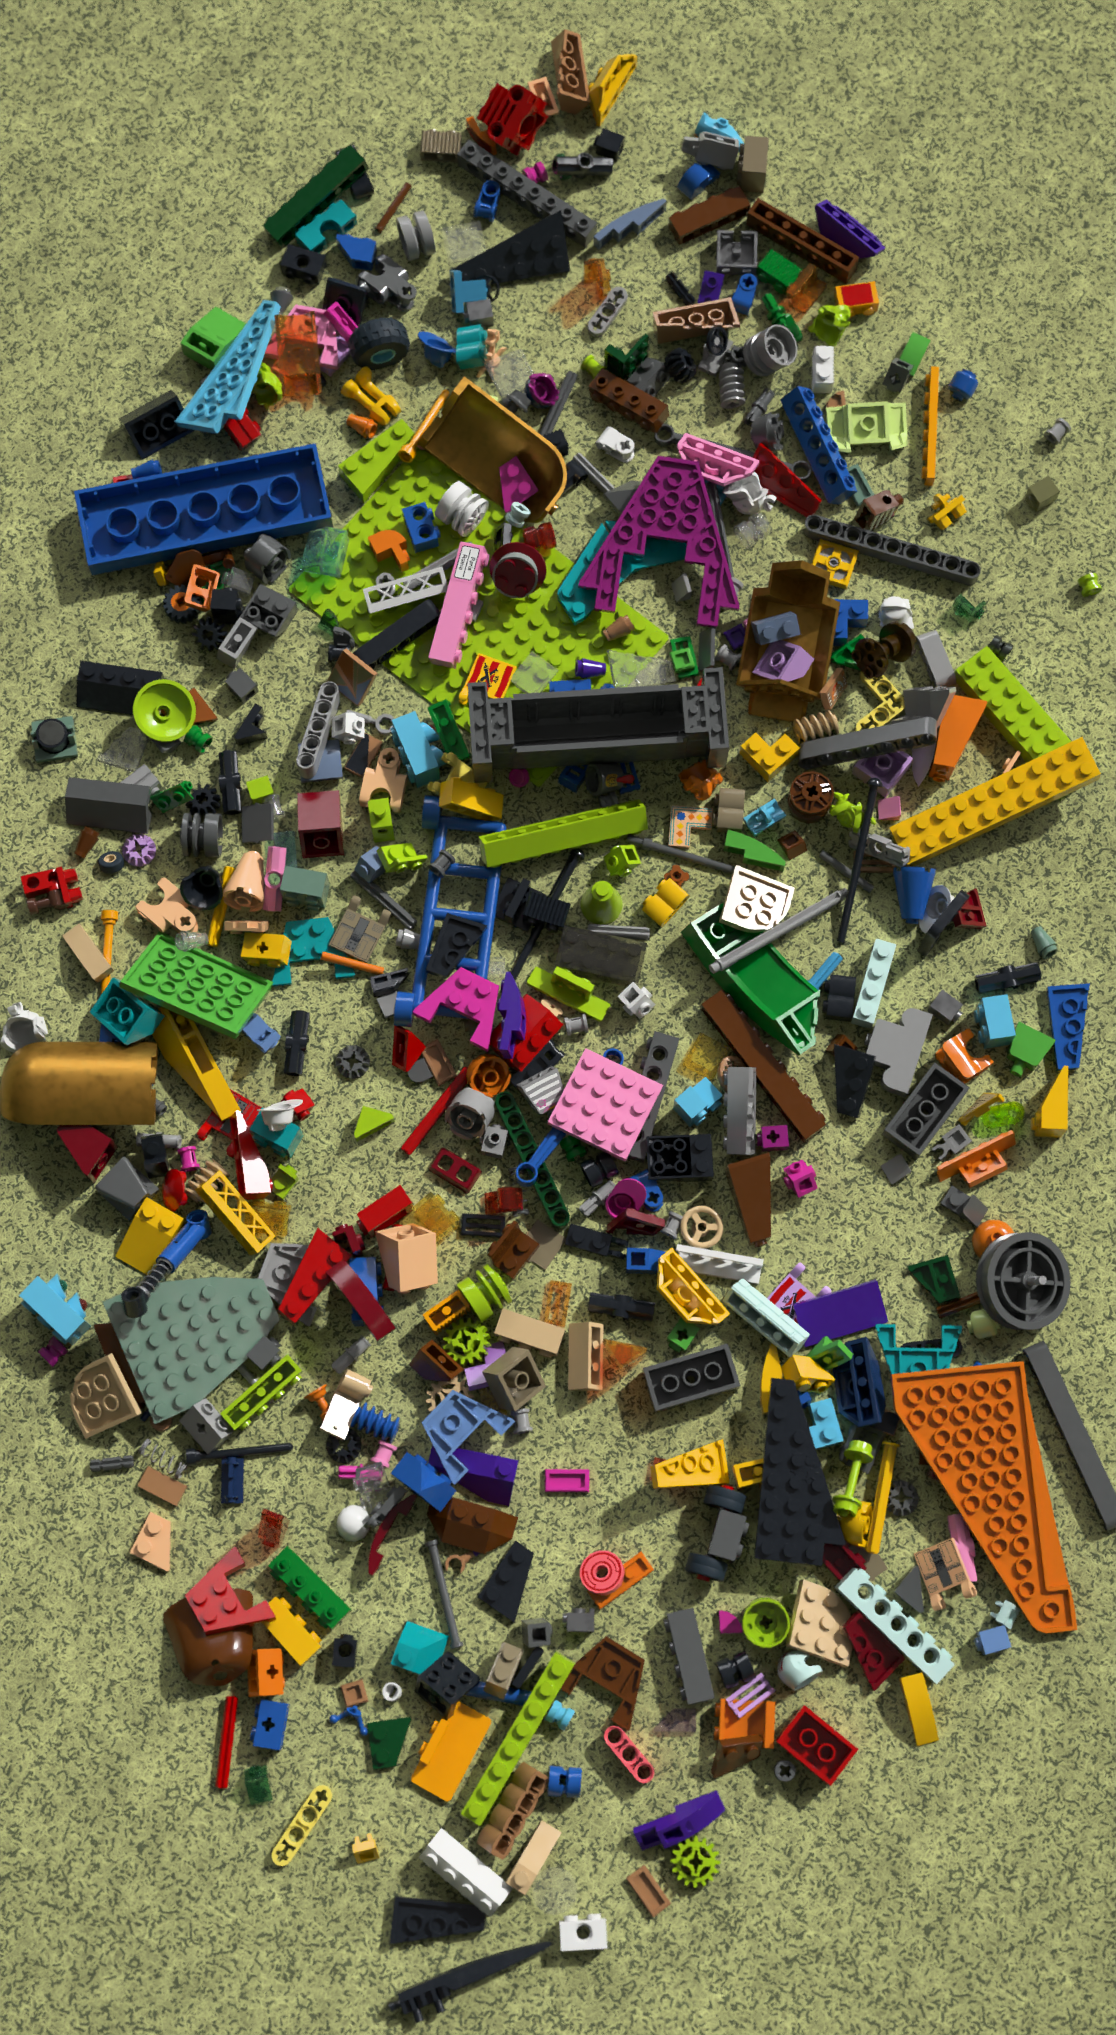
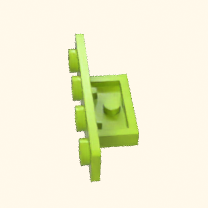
M557 966L553 974L539 967H535L526 983L528 986L599 1022H602L610 1008V1003L592 995L595 985L585 978L573 975L570 970Z

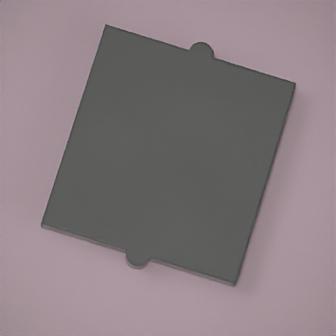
M255 803V805L242 806V843L255 842L260 844L262 841L274 840L273 804Z

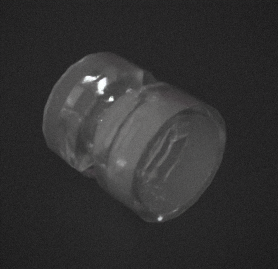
M756 512L748 517V522L742 521L734 526V533L745 549L756 545L758 539L763 540L772 534L771 526L761 512Z

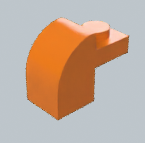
M383 530L368 537L369 547L377 562L393 556L401 573L409 569L408 561H410V557L406 551L407 543L400 533L393 530Z

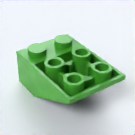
M214 307L195 323L180 342L182 352L185 356L213 370L246 323L220 308Z

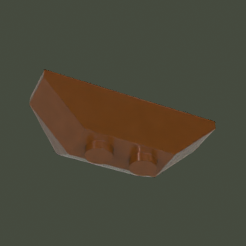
M451 1497L441 1512L430 1504L427 1511V1516L441 1542L481 1554H486L512 1540L518 1517L454 1497Z

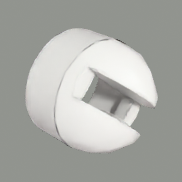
M389 1682L383 1687L382 1693L386 1700L397 1701L401 1697L402 1690L398 1684ZM396 1687L397 1690L393 1698H391L390 1696L393 1693L394 1688Z

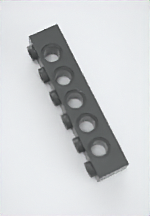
M655 1031L653 1037L649 1036L646 1045V1049H649L648 1056H643L640 1069H643L642 1075L645 1077L651 1072L657 1073L659 1078L655 1082L662 1084L663 1088L640 1132L641 1139L635 1142L627 1159L644 1163L647 1153L646 1136H652L679 1044V1038ZM657 1052H660L665 1056V1058L661 1061H657L654 1059L653 1055Z

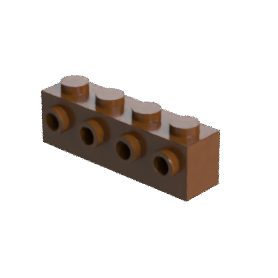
M603 368L588 386L590 397L596 403L601 402L612 412L622 414L625 419L638 423L646 431L650 430L656 434L670 416L667 404Z

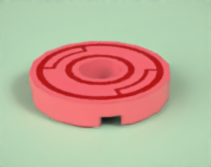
M607 1550L591 1553L584 1559L580 1567L582 1584L592 1594L608 1595L615 1592L621 1586L625 1575V1569L620 1558ZM606 1568L608 1574L604 1578L597 1577L598 1570Z

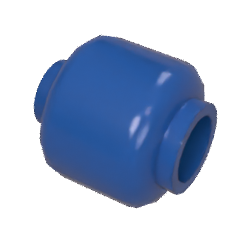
M966 369L957 371L948 385V389L952 392L951 396L959 401L970 399L978 386L977 376Z

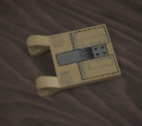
M354 895L329 946L367 963L391 918V912L384 909L378 922L356 913L361 904V898Z

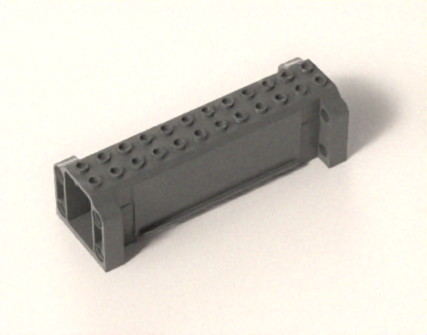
M723 667L703 668L701 686L679 688V684L525 693L513 694V698L488 699L487 682L468 683L474 783L493 782V769L547 768L600 763L676 760L703 756L706 759L707 769L724 768L727 764L729 737Z

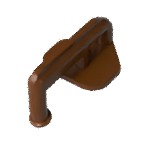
M227 548L203 555L194 549L178 553L172 563L165 568V578L180 587L185 585L187 588L193 565L197 564L205 567L207 564L223 560V566L226 569H232L235 565L232 552ZM197 578L195 585L203 587L208 581Z

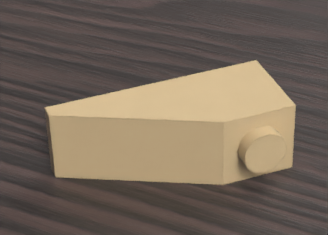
M542 1820L506 1883L526 1895L562 1832Z

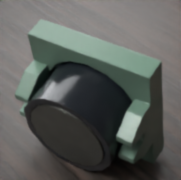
M73 716L31 722L32 744L37 763L78 757Z

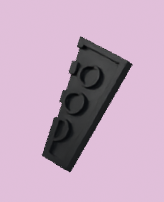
M395 1896L390 1944L484 1931L486 1914L475 1904Z

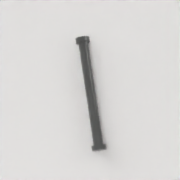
M437 1539L425 1542V1547H428L452 1643L450 1648L454 1649L464 1646L463 1641H460L437 1545L439 1543Z

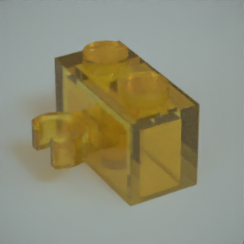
M429 1192L411 1210L428 1230L436 1233V1240L441 1244L460 1227L458 1223L460 1218L453 1210L448 1211L444 1207L446 1203L439 1194L434 1196L432 1192Z

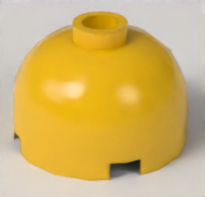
M861 1501L862 1507L858 1509L856 1517H850L851 1512L847 1515L848 1517L837 1515L845 1541L851 1545L864 1548L867 1545L868 1536L865 1535L870 1528L873 1506L869 1502Z

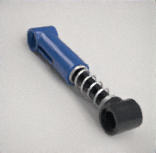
M198 1209L190 1212L186 1217L187 1223L157 1257V1264L147 1273L143 1281L139 1282L138 1286L129 1287L122 1292L121 1299L128 1317L139 1318L147 1312L146 1303L150 1298V1293L155 1292L156 1285L160 1286V1281L165 1280V1275L174 1273L200 1240L206 1239L211 1235L212 1229L206 1211Z

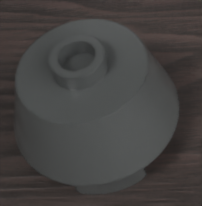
M769 412L753 420L750 434L756 449L761 442L772 453L783 449V445H780V440L784 438L783 421H778L779 413L772 414Z

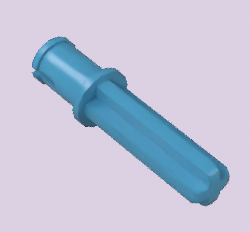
M833 952L808 981L817 990L842 962L843 958L840 954Z

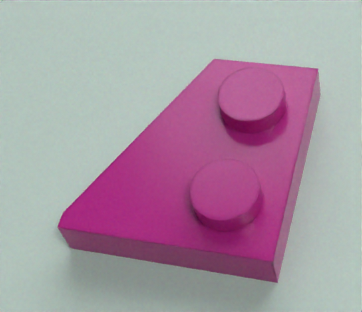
M517 456L499 467L504 510L507 513L511 510L510 507L513 502L522 503L539 490Z

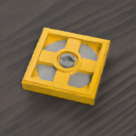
M820 539L812 565L830 572L829 585L847 590L859 551Z

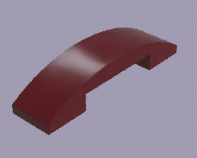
M344 1259L326 1271L328 1277L364 1321V1325L377 1342L395 1330V1326L378 1301Z
M412 1494L398 1503L381 1523L370 1550L368 1565L370 1575H375L385 1557L377 1551L397 1515L400 1513L406 1517L408 1516L418 1498L416 1495Z

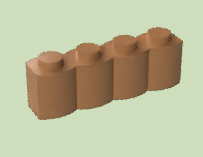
M521 1763L513 1775L512 1783L504 1790L501 1803L494 1808L489 1823L480 1832L477 1844L503 1860L510 1853L514 1839L523 1830L526 1818L533 1812L537 1804V1798L545 1791L549 1777L529 1764Z

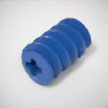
M365 1402L362 1407L357 1409L350 1426L354 1427L358 1423L357 1429L359 1431L366 1426V1434H370L374 1430V1437L377 1438L382 1433V1441L385 1442L390 1437V1444H392L400 1426V1417L391 1421V1413L384 1418V1410L375 1414L376 1407L373 1406L368 1411V1403Z

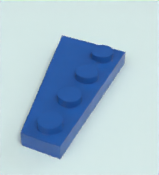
M1090 983L1048 986L1046 988L1052 1038L1056 1040L1053 1044L1056 1071H1060L1063 1066H1068V1070H1078Z

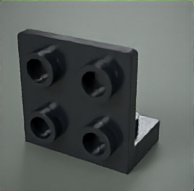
M447 1651L418 1676L414 1692L448 1720L454 1714L456 1703L480 1682V1677L450 1651Z

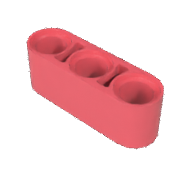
M610 1726L604 1732L606 1744L634 1778L641 1783L651 1781L654 1776V1769L620 1727ZM614 1729L619 1731L621 1737L617 1743H611L608 1740L607 1735L609 1731ZM630 1747L634 1749L635 1758L633 1760L626 1761L623 1758L622 1753L625 1748ZM645 1765L649 1767L650 1775L648 1778L641 1779L638 1777L637 1770L640 1766Z

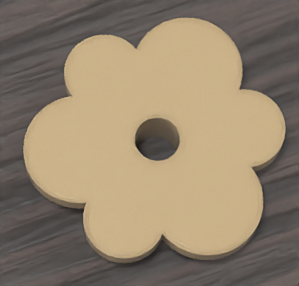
M552 998L541 1000L540 1003L556 1017L563 1014L562 1006L557 1001H554Z

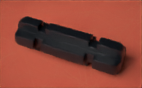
M675 272L669 273L666 276L667 283L672 285L671 288L677 296L683 299L682 302L685 306L693 305L695 303L693 295L688 293L689 290L683 282L677 279L678 276Z

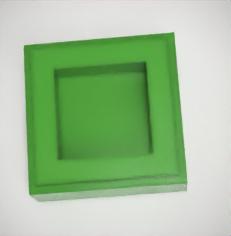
M690 648L669 653L675 674L695 669Z

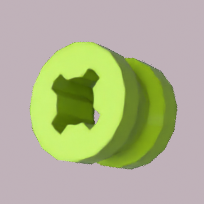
M1090 573L1078 579L1077 582L1082 587L1081 593L1083 597L1092 596L1102 591L1101 585L1097 582L1098 576L1096 573Z

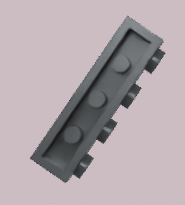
M694 1608L666 1614L667 1619H664L663 1622L666 1633L670 1632L672 1641L669 1642L671 1655H676L678 1663L674 1665L676 1677L682 1680L683 1687H679L682 1701L686 1700L688 1705L714 1699V1692Z

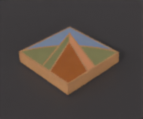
M346 648L342 650L327 682H334L341 694L355 705L360 706L378 673Z

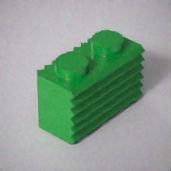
M771 249L757 266L756 275L761 282H768L773 285L778 293L789 295L802 279L803 269Z

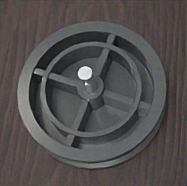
M1032 1232L1003 1235L989 1244L979 1260L976 1271V1288L979 1300L986 1313L1003 1327L1014 1330L1043 1328L1058 1318L1069 1298L1071 1278L1067 1261L1057 1245L1043 1235Z

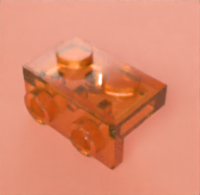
M592 258L584 261L583 281L584 284L596 282L599 300L605 299L607 292H610L611 276L610 270L605 268L604 258Z
M809 263L805 269L801 270L796 281L790 284L786 291L788 306L802 314L808 312L827 288V283L818 279L816 266Z

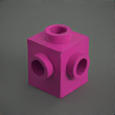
M803 1159L783 1168L786 1176L783 1178L787 1189H792L798 1198L818 1189L814 1179L816 1177L815 1171L811 1165L807 1166Z

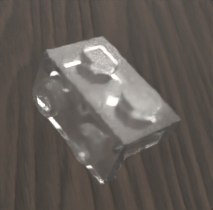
M382 1461L356 1468V1478H353L354 1488L356 1491H360L362 1496L360 1497L362 1509H366L368 1515L373 1516L371 1514L372 1510L379 1503L383 1505L388 1499L386 1494L391 1490L390 1483Z

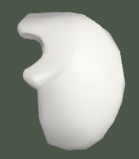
M350 1505L344 1508L337 1519L339 1535L346 1541L356 1542L363 1539L369 1531V1528L366 1529L364 1527L370 1519L369 1513L362 1506Z

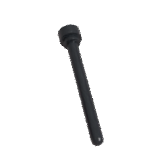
M281 1443L215 1450L209 1454L200 1452V1450L195 1448L186 1449L187 1466H197L198 1463L205 1460L290 1452L293 1450V1444Z

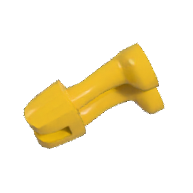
M365 366L357 373L355 381L350 379L344 384L341 394L362 404L370 411V419L386 426L391 420L382 408L385 407L395 417L401 413V408L392 395H385L371 381L372 371ZM359 387H361V388L364 389L368 394H370V395L377 401V403L375 404L372 400H370V399L360 390Z

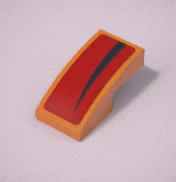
M473 116L466 118V129L477 145L492 155H497L496 144L488 137L487 129L480 131Z

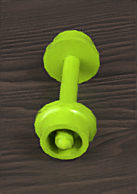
M852 1440L849 1447L844 1451L845 1457L853 1461L845 1495H835L832 1500L834 1503L833 1511L842 1517H848L849 1512H851L850 1517H856L858 1509L862 1507L861 1501L853 1497L861 1463L873 1462L872 1446L864 1441Z

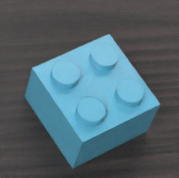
M1008 994L982 998L976 1010H974L975 1023H979L981 1030L978 1031L979 1043H983L984 1049L1010 1045L1016 1034Z

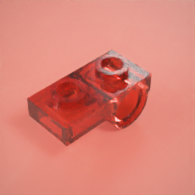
M503 1187L498 1188L494 1192L484 1193L485 1215L523 1210L522 1188Z

